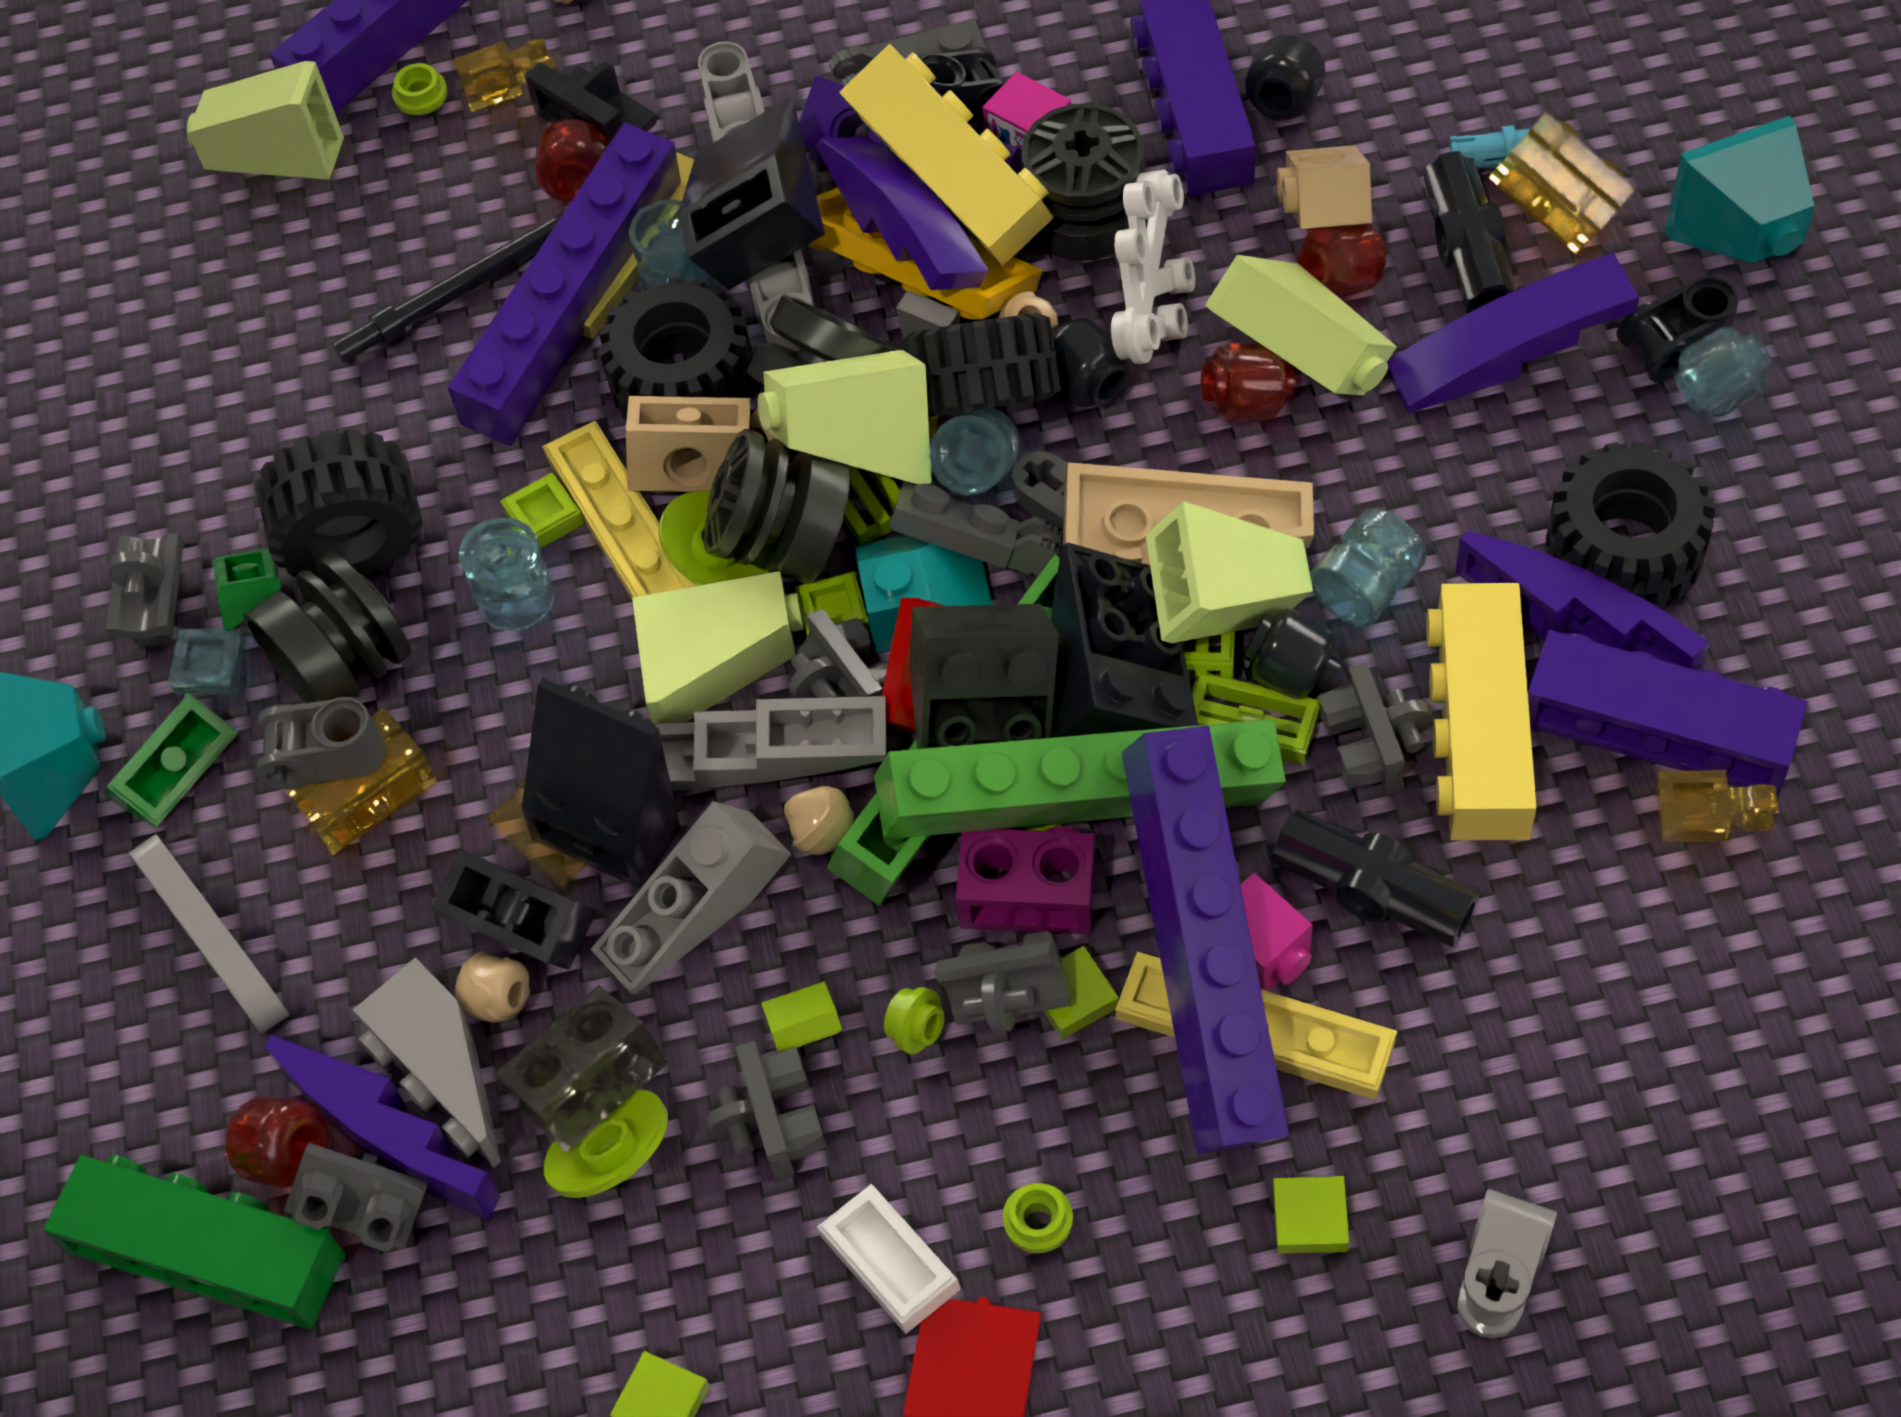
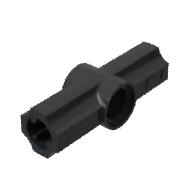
M1460 151L1440 154L1437 160L1425 166L1424 182L1435 214V239L1440 260L1444 266L1451 265L1466 313H1470L1502 296L1516 291L1517 288L1505 255L1506 239L1502 214L1496 203L1488 204L1474 159L1465 157Z
M1297 809L1293 815L1290 814L1272 852L1273 864L1333 891L1337 902L1357 917L1373 922H1381L1388 917L1451 947H1454L1456 942L1460 941L1478 903L1479 891L1417 864L1411 851L1397 840L1380 833H1368L1361 838L1300 809Z

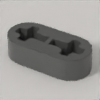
M1035 451L1028 453L1018 459L1013 467L1012 481L1016 502L1035 517L1046 520L1047 524L1053 523V526H1059V531H1063L1064 486L1068 463L1049 452ZM1049 477L1051 479V487L1041 483V481ZM1032 478L1040 483L1030 487L1029 480Z

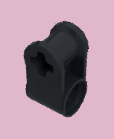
M975 47L964 51L927 53L920 57L936 77L930 84L941 97L949 90L952 91L973 114V117L967 123L984 122L983 106L1008 81V79L1002 78L996 70V60L991 51L985 47Z
M1717 276L1696 278L1689 284L1656 301L1637 307V312L1627 315L1618 326L1616 331L1617 339L1622 345L1633 347L1647 364L1645 371L1652 381L1663 382L1669 380L1685 368L1712 354L1721 352L1728 346L1732 337L1738 307V292L1734 285L1726 279Z

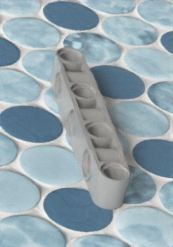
M728 41L717 42L705 48L698 58V67L705 98H703L714 143L762 114L765 110L759 88L755 86L748 56L744 48L737 43ZM801 249L747 280L758 324L762 325L766 343L773 342L798 351L799 347L775 333L769 322L782 295L796 298L814 306Z

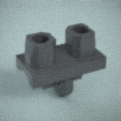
M179 533L166 534L156 539H139L131 536L119 537L117 554L111 558L108 570L109 577L113 582L106 630L112 639L133 638L139 646L167 645L172 642L184 542Z
M823 609L808 614L805 623L809 627V634L806 641L798 649L797 655L791 661L792 666L797 671L789 683L791 695L794 698L882 696L888 662L883 661L866 667L861 659L867 658L871 641L869 632L859 619L854 618L833 623Z
M1363 663L1349 667L1348 685L1335 688L1318 696L1319 714L1328 736L1360 728L1364 740L1337 747V760L1346 787L1352 788L1381 782L1386 796L1405 791V785L1399 772L1405 766V760L1398 742L1402 741L1407 753L1418 752L1424 747L1420 734L1428 729L1434 719L1428 703L1422 700L1407 701L1403 690L1395 689L1385 695L1389 707L1385 710L1368 664Z
M1048 931L1025 934L1018 947L996 950L994 946L988 945L986 942L963 945L959 957L938 960L934 971L938 983L947 992L956 1024L986 1020L994 1033L1011 1031L1015 1025L1016 1015L1068 1007L1071 1005L1073 991L1062 967V957L1052 934Z
M755 1041L735 1046L750 1100H740L736 1086H725L719 1089L717 1094L721 1106L712 1111L705 1119L708 1136L718 1141L731 1140L734 1154L742 1156L754 1150L750 1134L759 1130L775 1182L794 1177L795 1173L791 1161L804 1158L826 1147L814 1105L777 1115L774 1100L809 1090L797 1048L772 1051L759 1055Z
M308 1143L284 1211L294 1214L295 1222L317 1230L326 1226L358 1235L362 1239L363 1245L385 1252L393 1247L404 1250L428 1182L375 1165L378 1155L365 1151L362 1160Z

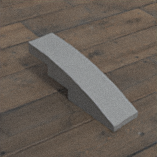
M885 696L756 699V710L694 712V722L654 723L660 731L672 790L765 783L824 774L881 762L886 757Z

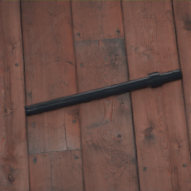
M565 211L393 308L390 304H387L368 315L369 322L331 343L336 355L342 363H345L380 342L384 345L392 343L407 334L406 327L533 256L539 251Z

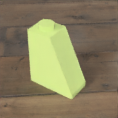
M303 61L204 90L196 112L189 116L187 122L188 141L191 146H194L204 170L330 180L344 139L316 62Z
M1237 255L1205 304L1212 312L1335 394L1364 396L1366 392L1376 387L1384 378L1388 369L1387 361L1397 348L1395 344L1298 263Z
M897 350L763 372L765 392L760 393L758 396L760 421L765 430H768L770 434L788 448L918 485L932 483L926 364L904 350Z
M1182 501L1145 535L1162 641L1177 643L1255 628L1265 613L1275 617L1282 609H1293L1313 592L1303 539Z
M780 571L632 598L645 700L651 721L653 723H686L694 718V712H704L796 656L792 632L804 630L797 593L785 595Z

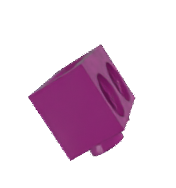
M1052 827L1046 831H1023L1005 828L962 832L956 888V906L960 928L1092 934L1096 876L1095 834L1081 833L1070 827ZM993 868H1000L1009 872L1004 877L995 880L981 877L982 873ZM1057 871H1066L1075 875L1072 879L1061 883L1046 879L1047 876Z

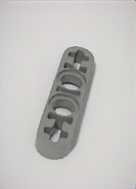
M155 834L130 851L129 854L261 1035L288 1017L289 1013L160 838Z

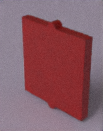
M980 1297L976 1302L956 1299L947 1300L920 1322L903 1417H1025L1041 1323V1312L991 1305L986 1297Z

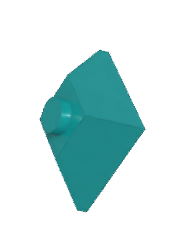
M1788 116L1681 153L1665 227V233L1669 239L1749 263L1772 255H1786L1798 246L1803 245L1815 205L1797 127L1793 119Z
M908 535L854 545L875 653L891 650L901 598L917 597L941 606L992 605L983 561Z
M0 672V795L35 841L46 838L101 768L97 743L105 741V729L96 706L87 707L73 685Z

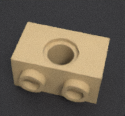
M1355 145L1286 151L1287 167L1277 168L1279 203L1284 204L1285 213L1293 215L1300 229L1372 223L1370 163Z
M629 396L626 422L628 491H648L656 494L668 493L670 491H711L716 473L733 440L743 429L750 430V398Z

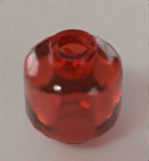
M576 119L561 120L547 127L540 136L536 149L535 177L540 188L550 198L562 203H571L608 147L604 135L594 125Z
M1370 223L1313 228L1302 241L1297 263L1338 298L1342 299L1376 287L1384 274L1386 248L1381 236Z
M1259 342L1229 343L1219 346L1212 355L1211 360H1206L1203 364L1200 378L1201 393L1205 405L1213 408L1215 413L1224 421L1267 420L1276 417L1283 408L1285 398H1289L1293 394L1295 385L1294 371L1289 362H1284L1283 358Z
M274 1095L257 1096L242 1104L232 1116L226 1131L225 1151L230 1166L241 1178L260 1185L280 1188L292 1187L308 1143L329 1149V1130L325 1117L311 1103L299 1098Z

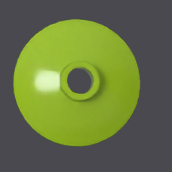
M692 491L682 494L672 500L664 510L658 527L661 547L670 563L678 572L693 583L700 586L769 573L765 567V545L755 560L746 566L736 562L733 557V550L729 556L723 559L707 554L704 549V530L710 491Z
M634 1089L609 1095L588 1106L576 1115L552 1142L545 1157L543 1169L547 1183L561 1196L582 1198L606 1191L629 1179L652 1156L665 1135L668 1124V1113L665 1105L654 1093Z

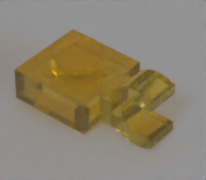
M543 38L528 41L522 47L509 51L505 41L453 59L464 97L471 112L522 94L519 82L526 81L524 75L539 61L557 72L553 57H549Z
M1726 770L1658 771L1656 790L1661 842L1729 841L1731 824L1737 825L1743 830L1753 832L1774 829L1773 814L1778 812L1776 786L1759 784L1728 788Z

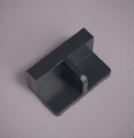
M539 61L524 75L535 113L603 155L624 122L647 132L657 123L655 113L620 91L615 68L606 61L599 63L590 72L582 67H576L565 77Z

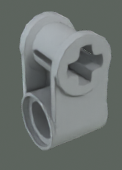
M1491 1189L1487 1190L1469 1250L1472 1252L1458 1296L1457 1310L1460 1319L1471 1332L1480 1337L1494 1339L1506 1336L1516 1328L1522 1317L1535 1273L1539 1274L1557 1211ZM1488 1287L1502 1292L1499 1302L1485 1297Z

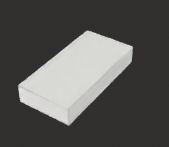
M872 1184L817 1226L821 1238L905 1334L961 1290L957 1278Z

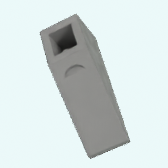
M713 801L591 950L631 994H636L747 907L791 856V853L752 812Z
M415 957L353 1009L366 1031L358 1038V1041L381 1068L385 1069L393 1062L404 1073L406 1077L399 1084L424 1113L433 1106L438 1109L448 1120L441 1126L442 1131L466 1158L477 1151L494 1168L501 1162L472 1028L457 999Z

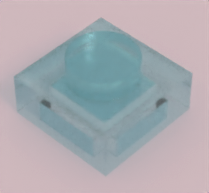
M179 629L168 683L174 693L236 695L246 644L240 630L232 629L225 633L224 629Z

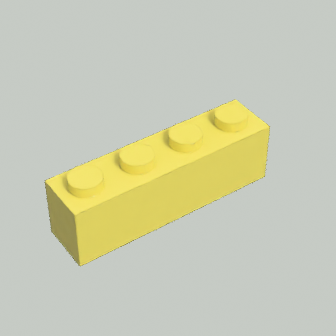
M888 44L839 93L861 120L936 194L953 216L1003 267L1054 218L1042 201L1049 192L1027 168H1024L1018 174L1005 162L1011 155L1010 152L989 129H986L980 136L967 123L973 117V114L952 91L949 90L943 97L930 85L936 79L935 75L916 54L912 52L904 59L891 44Z
M1519 583L1441 584L1438 609H1427L1426 617L1427 646L1439 647L1440 662L1430 664L1431 702H1442L1443 719H1434L1433 755L1434 758H1445L1446 776H1437L1436 779L1437 815L1449 816L1450 840H1530L1536 814V796Z

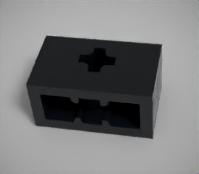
M461 849L458 850L431 910L536 959L570 970L597 912L596 909Z

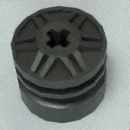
M1070 104L1051 110L1032 124L1022 144V169L1027 168L1049 192L1042 201L1054 217L1033 239L1049 253L1068 260L1095 261L1116 254L1115 235L1117 231L1129 229L1128 216L1123 203L1124 187L1126 184L1135 183L1138 175L1144 172L1143 139L1135 123L1120 111L1103 105Z
M746 428L737 434L730 445L711 487L704 530V549L707 554L723 559L729 556L733 550V557L736 562L746 566L755 560L765 545V567L769 573L780 571L782 577L805 584L813 582L824 568L842 524L850 482L849 465L800 451L788 468L787 446L777 438L771 439L764 446V437L759 432Z
M330 551L316 560L317 569L322 580L307 570H303L296 575L298 587L306 602L304 606L301 607L283 592L275 591L243 615L250 634L264 655L305 704L332 700L338 697L355 698L358 696L359 688L349 668L353 663L372 678L380 679L386 674V666L380 654L395 664L401 663L411 655V648L406 636L398 625L394 612L381 593L337 553Z

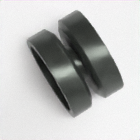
M782 295L769 323L775 333L798 346L799 349L795 351L773 342L760 344L746 373L764 384L763 372L900 349L833 314L796 298Z

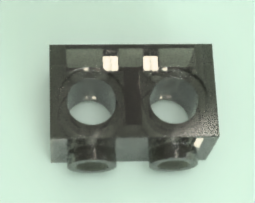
M598 985L498 1070L495 1075L523 1115L566 1153L668 1064V1061L644 1023Z

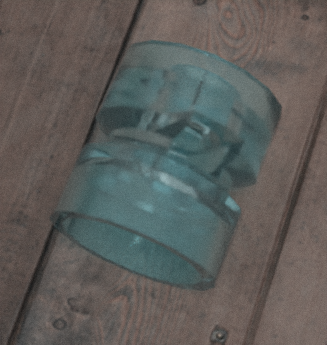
M668 199L653 202L642 208L632 219L629 228L630 241L635 260L638 264L643 291H645L643 285L656 281L657 286L668 284V278L681 277L682 283L689 284L693 278L706 282L708 290L714 286L715 279L687 257L678 213L682 201Z
M987 408L962 412L941 425L932 438L929 451L932 471L939 482L953 492L965 495L984 493L1009 475L1018 461L1021 449L1019 433L1011 419L997 409Z
M1367 508L1341 535L1344 544H1335L1310 571L1313 593L1321 604L1344 622L1357 627H1369L1395 599L1396 591L1404 588L1426 563L1427 553L1417 533L1396 515L1379 508Z
M505 517L486 520L473 527L462 540L458 551L459 562L466 582L471 588V594L478 612L485 622L497 629L516 631L529 628L541 621L550 611L555 593L550 573L544 562L543 554L534 532L525 523L517 519Z

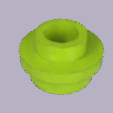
M414 63L402 68L396 74L392 88V97L396 107L409 115H424L435 111L444 103L448 94L443 76L436 72L433 67L424 63Z
M919 987L915 990L904 988L893 997L885 1014L884 1031L889 1039L894 1040L899 1050L912 1055L917 1054L938 1039L945 1020L939 994L929 988Z
M1032 1183L1022 1186L1013 1192L1005 1203L1003 1209L1005 1232L1010 1241L1021 1250L1030 1253L1052 1251L1063 1244L1071 1232L1073 1225L1071 1204L1059 1189L1049 1184ZM1038 1211L1044 1212L1051 1217L1050 1223L1043 1229H1032L1025 1223L1031 1213Z

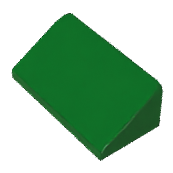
M268 548L215 557V560H212L216 592L225 633L239 625L244 620L243 615L273 592L281 589L277 565L274 563Z
M188 693L106 786L103 794L117 805L156 828L234 739L238 732Z

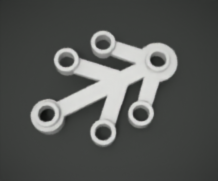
M1166 170L1140 173L1135 183L1125 185L1123 203L1128 216L1129 229L1119 230L1115 235V253L1120 265L1126 310L1115 312L1113 315L1111 337L1114 350L1119 359H1131L1135 364L1148 363L1152 357L1153 350L1159 348L1160 339L1163 341L1184 339L1188 333V318L1183 304L1162 305L1158 307L1156 316L1151 313L1155 296L1169 292L1171 295L1193 292L1196 282L1194 266L1189 257L1169 259L1165 262L1164 267L1159 269L1167 217L1172 216L1174 210L1181 209L1184 201L1183 187L1177 174L1169 175ZM1145 219L1148 220L1147 229Z

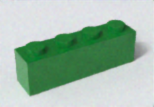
M80 1154L43 1228L48 1236L66 1254L312 1331L346 1255L329 1232L331 1226L317 1230L295 1222L294 1214L287 1218L268 1212L269 1207L265 1203L243 1193L231 1192L228 1199L208 1194V1189L203 1184L181 1174L170 1173L167 1180L147 1175V1170L143 1166L119 1155L111 1154L106 1162Z

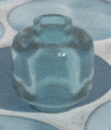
M1723 326L1686 347L1681 352L1679 357L1680 369L1674 372V379L1682 396L1693 411L1697 414L1706 411L1714 417H1724L1765 393L1767 389L1765 368L1772 364V359L1765 345L1755 333L1744 337L1737 329Z

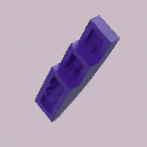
M869 137L820 138L816 148L863 233L880 232L896 261L914 260L930 290L980 287L989 272L985 263L960 224L936 194L905 163Z
M1613 252L1543 278L1502 296L1443 326L1387 361V373L1407 413L1418 411L1520 378L1523 362L1578 345L1580 330L1637 312L1639 296Z
M1469 530L1460 537L1455 573L1468 583H1519L1522 624L1543 641L1546 639L1548 630L1560 633L1569 631L1570 633L1588 636L1596 641V643L1629 652L1644 651L1656 656L1661 661L1690 669H1702L1709 641L1656 605L1605 578L1593 574V572L1533 548Z
M271 1035L264 1047L277 1066L329 1124L364 1153L367 1151L378 1155L376 1162L387 1169L427 1181L426 1193L489 1221L501 1196L487 1172L449 1158L452 1148L439 1126L402 1112L405 1103L390 1078Z

